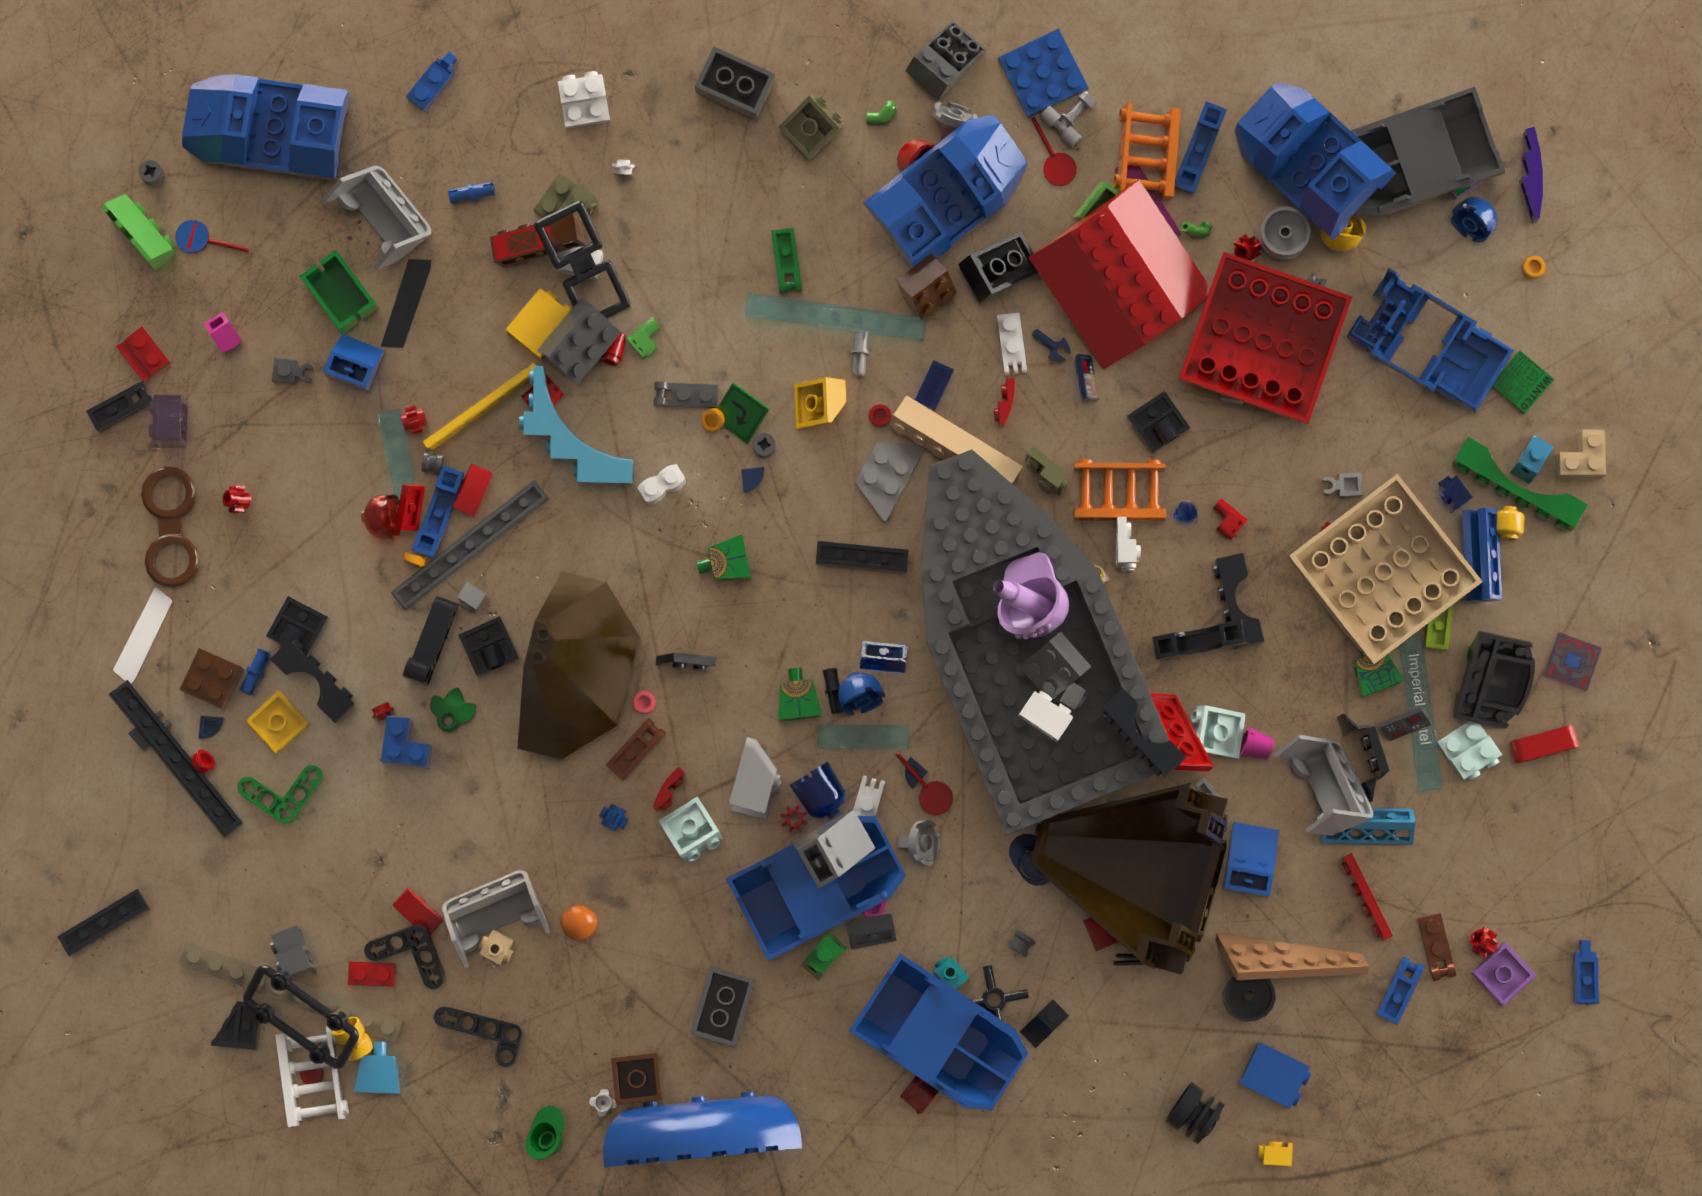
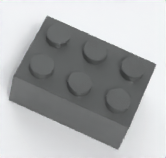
M713 47L697 80L695 92L757 121L774 86L776 77L770 71Z
M580 299L537 351L566 378L579 384L622 332L592 304Z
M710 967L691 1035L736 1048L755 980Z

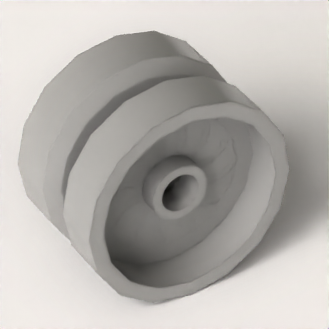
M1285 206L1269 212L1264 218L1258 234V240L1261 243V249L1264 254L1272 260L1281 262L1291 261L1300 256L1309 241L1311 233L1309 221L1296 208ZM1282 231L1287 233L1286 236L1281 234Z

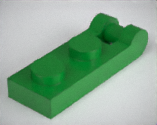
M794 228L772 230L780 293H787L786 290L793 289L795 291H802ZM793 274L794 280L785 282L784 275Z

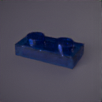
M933 360L915 401L935 411L954 369Z

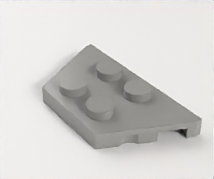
M915 443L875 444L855 484L884 523L887 522L925 447Z

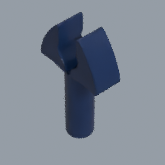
M1038 329L1032 332V336L1050 349L1051 354L1048 356V359L1059 362L1065 361L1066 359L1057 353V349L1061 348L1071 354L1069 344L1064 337L1061 341L1055 342Z

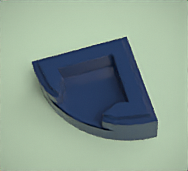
M764 467L741 469L744 493L752 491L760 484L764 476Z
M201 716L199 739H207L216 735L221 730L225 718Z
M912 757L908 759L909 765L921 778L928 773ZM905 767L906 781L914 789L919 782Z

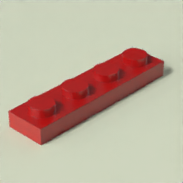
M1350 853L1341 858L1343 861L1340 864L1346 876L1350 875L1353 881L1351 888L1356 897H1361L1364 903L1361 905V908L1367 918L1371 917L1374 923L1371 928L1376 938H1381L1384 941L1393 937L1353 854Z

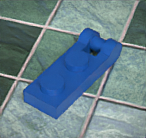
M1404 956L1376 1015L1398 1025L1425 967L1419 963L1416 965L1409 962L1410 959ZM1405 970L1413 973L1411 979L1403 976Z

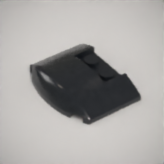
M1479 631L1470 647L1471 653L1459 693H1456L1453 717L1506 729L1509 726L1506 722L1515 714L1519 715L1532 688L1535 673V659L1532 657L1530 647L1533 648L1530 641Z

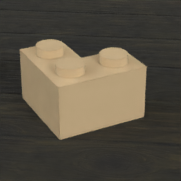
M1581 430L1578 433V452H1559L1555 456L1556 479H1602L1606 475L1605 430Z

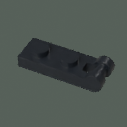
M139 382L86 411L98 432L154 402L151 395L147 394L145 390L147 387L144 382ZM137 394L140 398V400L134 402L131 398V396Z

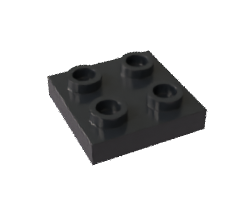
M1165 391L1127 415L1128 420L1152 454L1190 429V426Z
M287 596L266 637L279 644L287 637L291 641L296 639L304 647L302 652L308 657L329 617Z
M500 616L458 635L477 677L519 659Z

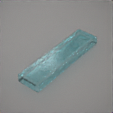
M395 409L377 414L395 501L399 502L402 484L416 483L401 419V410Z
M817 724V748L909 749V725Z

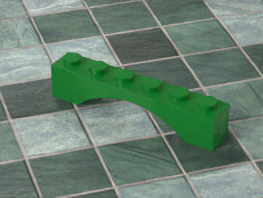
M1470 437L1466 438L1452 462L1456 466L1455 469L1465 475L1469 473L1475 476V481L1484 486L1489 484L1496 488L1495 492L1503 497L1510 496L1515 499V503L1525 509L1527 507L1536 511V516L1544 520L1548 518L1554 521L1555 526L1563 531H1572L1576 527L1588 505L1568 493L1546 495L1531 492L1518 486L1498 468L1492 459L1489 449Z

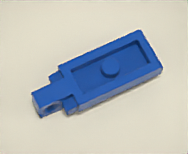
M448 52L442 60L437 58L407 94L406 98L423 111H426L452 78L454 70L451 67L457 61L456 56Z
M1579 940V952H1575V1004H1599V965L1596 952H1591V940Z

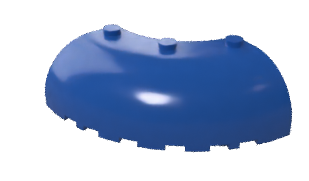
M755 1092L741 1093L740 1098L706 1101L705 1096L692 1097V1102L657 1106V1101L643 1102V1107L623 1111L612 1121L607 1130L603 1146L604 1167L797 1149L802 1148V1140L794 1113L784 1101L775 1096H755Z

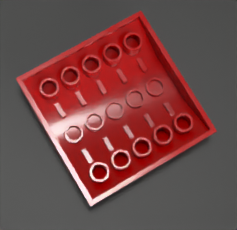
M1139 179L1028 257L1102 369L1107 368L1144 346L1177 323L1206 299L1210 290V286Z
M1223 252L1179 379L1309 424L1353 296Z

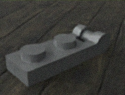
M654 383L656 397L654 398L653 405L717 408L718 385ZM665 391H672V398H665Z

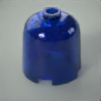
M827 761L812 770L810 778L807 774L790 784V787L807 813L815 819H821L826 816L829 820L841 813L839 808L846 801L845 790Z

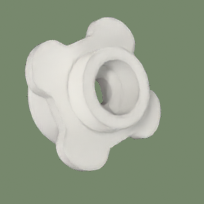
M617 160V164L613 163L612 167H614L615 174H632V168L635 165L630 164V160Z
M601 1089L596 1097H591L589 1100V1104L595 1107L597 1115L601 1117L605 1116L608 1110L614 1109L617 1106L616 1101L610 1097L607 1089Z

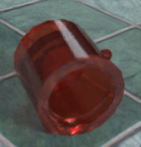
M915 1076L900 1095V1098L913 1107L917 1114H922L939 1091Z

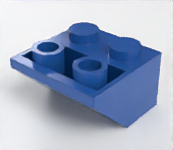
M342 334L331 350L323 373L326 377L369 392L385 350Z

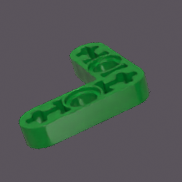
M315 765L306 766L283 798L252 777L242 778L238 782L237 789L243 797L277 821L289 824L296 819L322 782L323 772ZM317 770L316 776L318 779L316 781L312 779L308 784L312 786L310 791L306 786L299 784L301 780L305 783L309 779L308 771L313 772ZM251 781L253 782L252 787L259 792L256 800L252 799L256 796L252 792L247 791L244 793V783L249 784ZM297 788H302L305 791V797L301 801H296L293 798V792ZM265 794H270L273 797V803L269 807H264L261 804V798ZM288 799L292 803L299 805L297 809L292 806L289 810L290 818L285 817L281 819V809L286 810L290 806L289 803H286Z

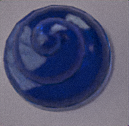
M1185 500L1180 502L1178 508L1175 509L1173 517L1181 522H1193L1198 517L1196 505L1193 501L1188 502Z

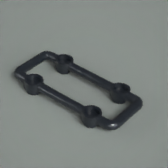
M261 965L256 969L243 995L245 1005L254 1011L255 1021L260 1024L269 1022L310 1052L309 1057L313 1063L321 1064L325 1062L334 1069L343 1068L359 1039L357 1029L348 1023L346 1014L340 1010L333 1012L292 983L291 975L287 971L279 970L277 972L268 965ZM264 974L271 978L273 989L277 991L286 989L327 1018V1026L330 1030L339 1031L342 1029L350 1035L337 1060L330 1055V1049L327 1045L323 1043L314 1044L275 1016V1011L271 1005L267 1003L260 1005L252 999Z

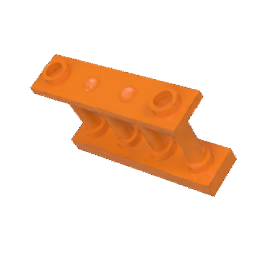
M1128 102L1119 112V122H1122L1118 174L1114 176L1113 187L1118 192H1121L1138 180L1126 178L1127 165L1156 168L1162 171L1161 180L1158 182L1140 181L1146 190H1154L1160 193L1161 201H1169L1174 197L1181 109L1171 108L1164 116L1132 112L1133 102ZM1131 121L1163 125L1165 127V136L1159 138L1130 134ZM1129 143L1161 147V149H1164L1163 158L1158 160L1128 156Z
M1081 459L1079 463H1074L1073 471H1081V505H1079V508H1074L1073 520L1116 521L1117 517H1127V521H1165L1166 509H1161V506L1158 505V472L1165 471L1166 463H1160V460H1147V463H1092L1090 459ZM1090 471H1104V505H1101V508H1092V505H1090ZM1113 471H1126V505H1124V508H1115V505H1113ZM1135 471H1149V505H1147V509H1138V505H1136Z

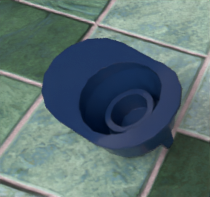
M1032 834L1017 836L1009 847V857L1013 865L1029 884L1042 886L1049 883L1050 880L1030 863V850L1032 846H1035L1037 837Z

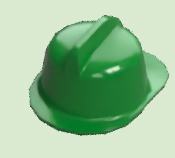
M549 1105L543 1107L536 1114L525 1141V1150L532 1159H546L558 1153L562 1148V1133L565 1121L560 1109Z

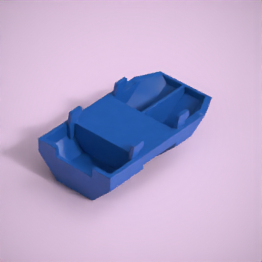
M238 74L217 75L193 83L190 88L182 133V147L206 163L336 181L339 163L338 153L350 93L344 89L308 84L301 85Z
M1282 83L1271 86L1236 125L1235 134L1242 156L1332 240H1335L1349 225L1347 220L1377 188L1381 190L1396 174L1389 165L1304 88Z
M994 115L969 119L863 203L873 218L882 226L901 253L900 256L906 265L911 269L931 253L938 259L966 233L985 218L988 219L1005 206L1016 190L1028 164L1002 123Z
M858 816L875 849L839 878L819 889L793 844L726 878L768 962L891 898L906 874L902 870L875 816Z
M902 954L898 955L849 1030L850 1033L964 1108L992 1110L1029 1054L1013 1027Z

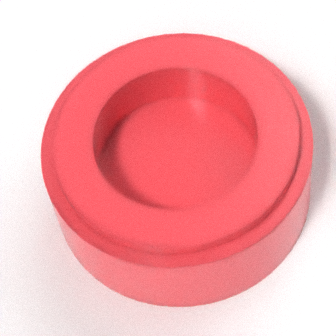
M648 691L638 692L632 701L634 709L640 714L651 713L656 705L654 696Z

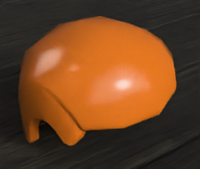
M575 905L565 910L560 924L565 935L580 941L590 938L596 931L597 918L595 913L589 908Z

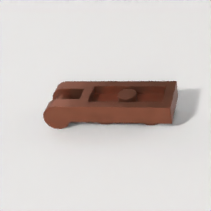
M650 718L639 727L606 764L622 780L633 771L666 734L664 730L658 729L653 725L654 721ZM647 731L653 736L649 741L643 737Z
M1441 913L1418 918L1432 980L1437 981L1441 979L1440 977L1445 976L1449 978L1455 977L1456 970ZM1444 960L1446 967L1438 968L1436 962Z

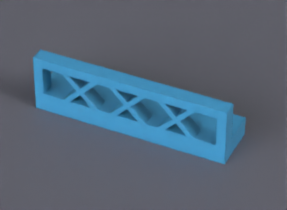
M1372 808L1373 817L1368 821L1341 831L1336 836L1321 834V843L1413 845L1415 832L1413 809ZM1354 829H1360L1363 832L1359 836H1352L1350 834ZM1377 829L1384 830L1386 832L1382 836H1375L1372 834ZM1399 830H1409L1408 837H1398L1395 833Z

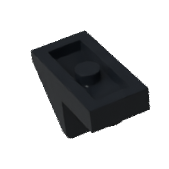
M1051 1000L1020 1033L1037 1048L1069 1015L1054 1000Z

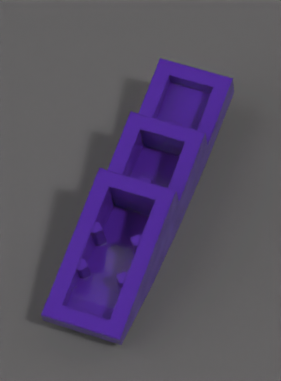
M1535 126L1527 128L1523 133L1528 152H1524L1521 156L1526 175L1522 176L1519 180L1532 224L1536 223L1540 218L1543 199V167Z

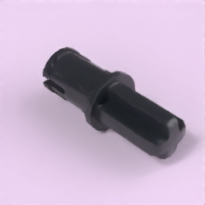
M837 668L823 670L826 684L825 694H828L831 713L841 714L843 711L838 699L840 683Z

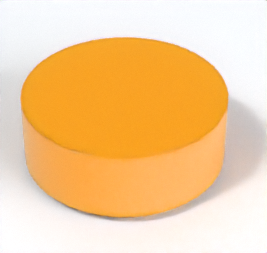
M1530 256L1522 264V272L1529 279L1540 278L1546 269L1544 260L1539 256Z
M710 408L701 416L702 426L710 432L719 430L725 423L724 414L717 408Z
M405 551L402 557L403 561L421 567L424 566L426 561L425 558Z

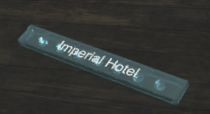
M1420 629L1400 644L1399 648L1408 712L1419 707L1425 708L1431 721L1430 726L1411 733L1419 792L1443 789Z

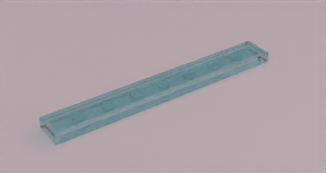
M749 292L747 294L744 314L749 317L833 329L862 330L863 333L867 331L869 334L924 341L927 322L925 317L921 320L918 316Z

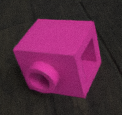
M224 312L204 323L222 353L234 349L237 344L242 342Z

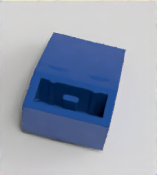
M1233 822L1222 890L1264 898L1270 897L1279 830Z

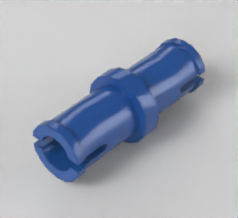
M493 181L478 185L471 183L467 187L448 189L449 200L453 204L466 200L473 202L477 198L495 196Z
M259 648L257 649L251 666H248L246 669L247 675L239 689L240 691L253 696L259 679L264 676L263 671L269 660L268 656L271 653Z

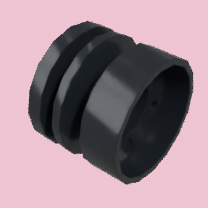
M1191 1082L1173 1106L1165 1122L1176 1130L1187 1124L1188 1128L1185 1136L1188 1138L1194 1130L1197 1131L1193 1142L1199 1144L1202 1139L1211 1133L1219 1121L1225 1104L1219 1101L1212 1109L1210 1106L1215 1097L1211 1096L1205 1103L1202 1102L1201 1098L1204 1090Z

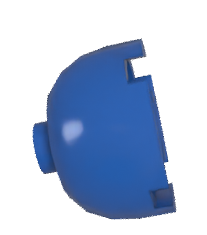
M1469 197L1457 204L1452 210L1454 213L1451 217L1453 225L1465 238L1467 234L1474 238L1473 242H1484L1496 228L1498 220L1496 211L1492 204L1485 199Z
M851 673L839 687V704L842 711L848 715H854L853 711L860 709L861 714L871 711L882 704V697L885 698L880 682L873 675L866 673Z

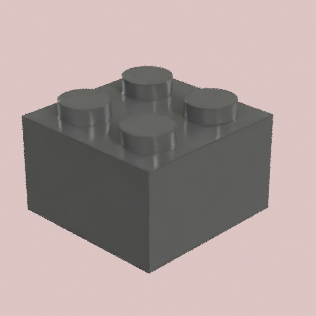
M1059 632L1020 666L1036 687L1049 695L1052 700L1091 667L1062 632Z

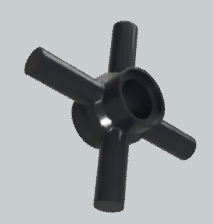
M992 965L983 967L987 990L983 993L982 998L972 999V1001L1002 1020L1001 1010L1005 1007L1006 1002L1027 999L1029 995L1027 989L1004 993L1001 989L996 988ZM995 993L999 995L1001 1001L998 1006L993 1007L988 1004L987 998L990 994Z

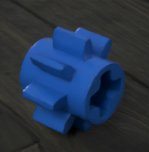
M611 804L609 809L604 806L599 817L603 818L601 825L615 832L618 827L624 829L628 818L624 817L627 811L614 804Z

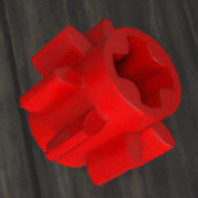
M1247 234L1239 237V240L1234 242L1236 246L1234 254L1240 258L1253 262L1262 255L1260 252L1261 243L1255 236L1248 238Z
M415 405L406 407V413L401 414L405 431L411 430L413 434L423 432L422 426L427 425L423 408L417 410Z
M230 486L229 490L224 492L222 501L225 507H229V513H244V509L250 506L251 495L249 492H244L245 486Z
M799 805L796 806L795 810H791L787 806L788 813L786 815L780 814L786 821L781 826L785 827L788 825L790 827L789 833H792L793 829L796 828L801 832L800 826L802 824L808 825V822L802 818L806 816L807 812L800 813ZM796 813L800 822H795L794 825H791L788 816L792 817Z
M1485 927L1482 930H1476L1471 935L1469 941L1474 945L1471 951L1477 955L1480 954L1484 958L1487 955L1493 954L1498 948L1499 942L1495 939L1498 934Z

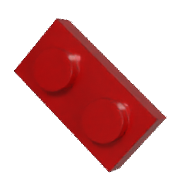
M402 484L395 524L396 529L418 531L425 486L420 484Z
M349 961L348 985L395 987L396 964Z

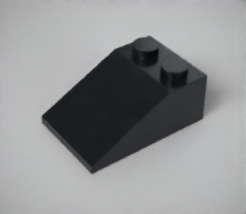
M1022 231L970 254L958 264L979 303L989 300L1038 274L1028 259L1033 254V251Z

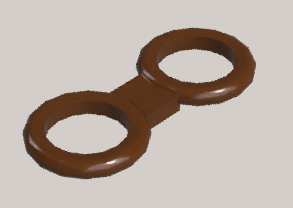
M169 466L156 469L147 476L142 486L141 497L143 505L148 512L158 518L159 538L153 541L146 551L145 566L147 573L159 585L174 588L184 585L193 578L198 569L199 556L197 548L189 539L183 536L182 516L189 511L194 503L196 492L194 483L186 472L177 467ZM165 476H173L180 479L186 490L185 499L182 504L176 509L169 511L156 507L151 498L153 485L157 480ZM170 543L183 546L189 555L188 568L182 575L175 578H166L160 575L154 564L155 555L158 550Z

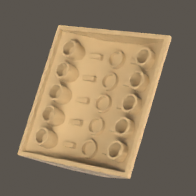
M1398 474L1289 555V558L1318 601L1345 635L1373 665L1483 582Z

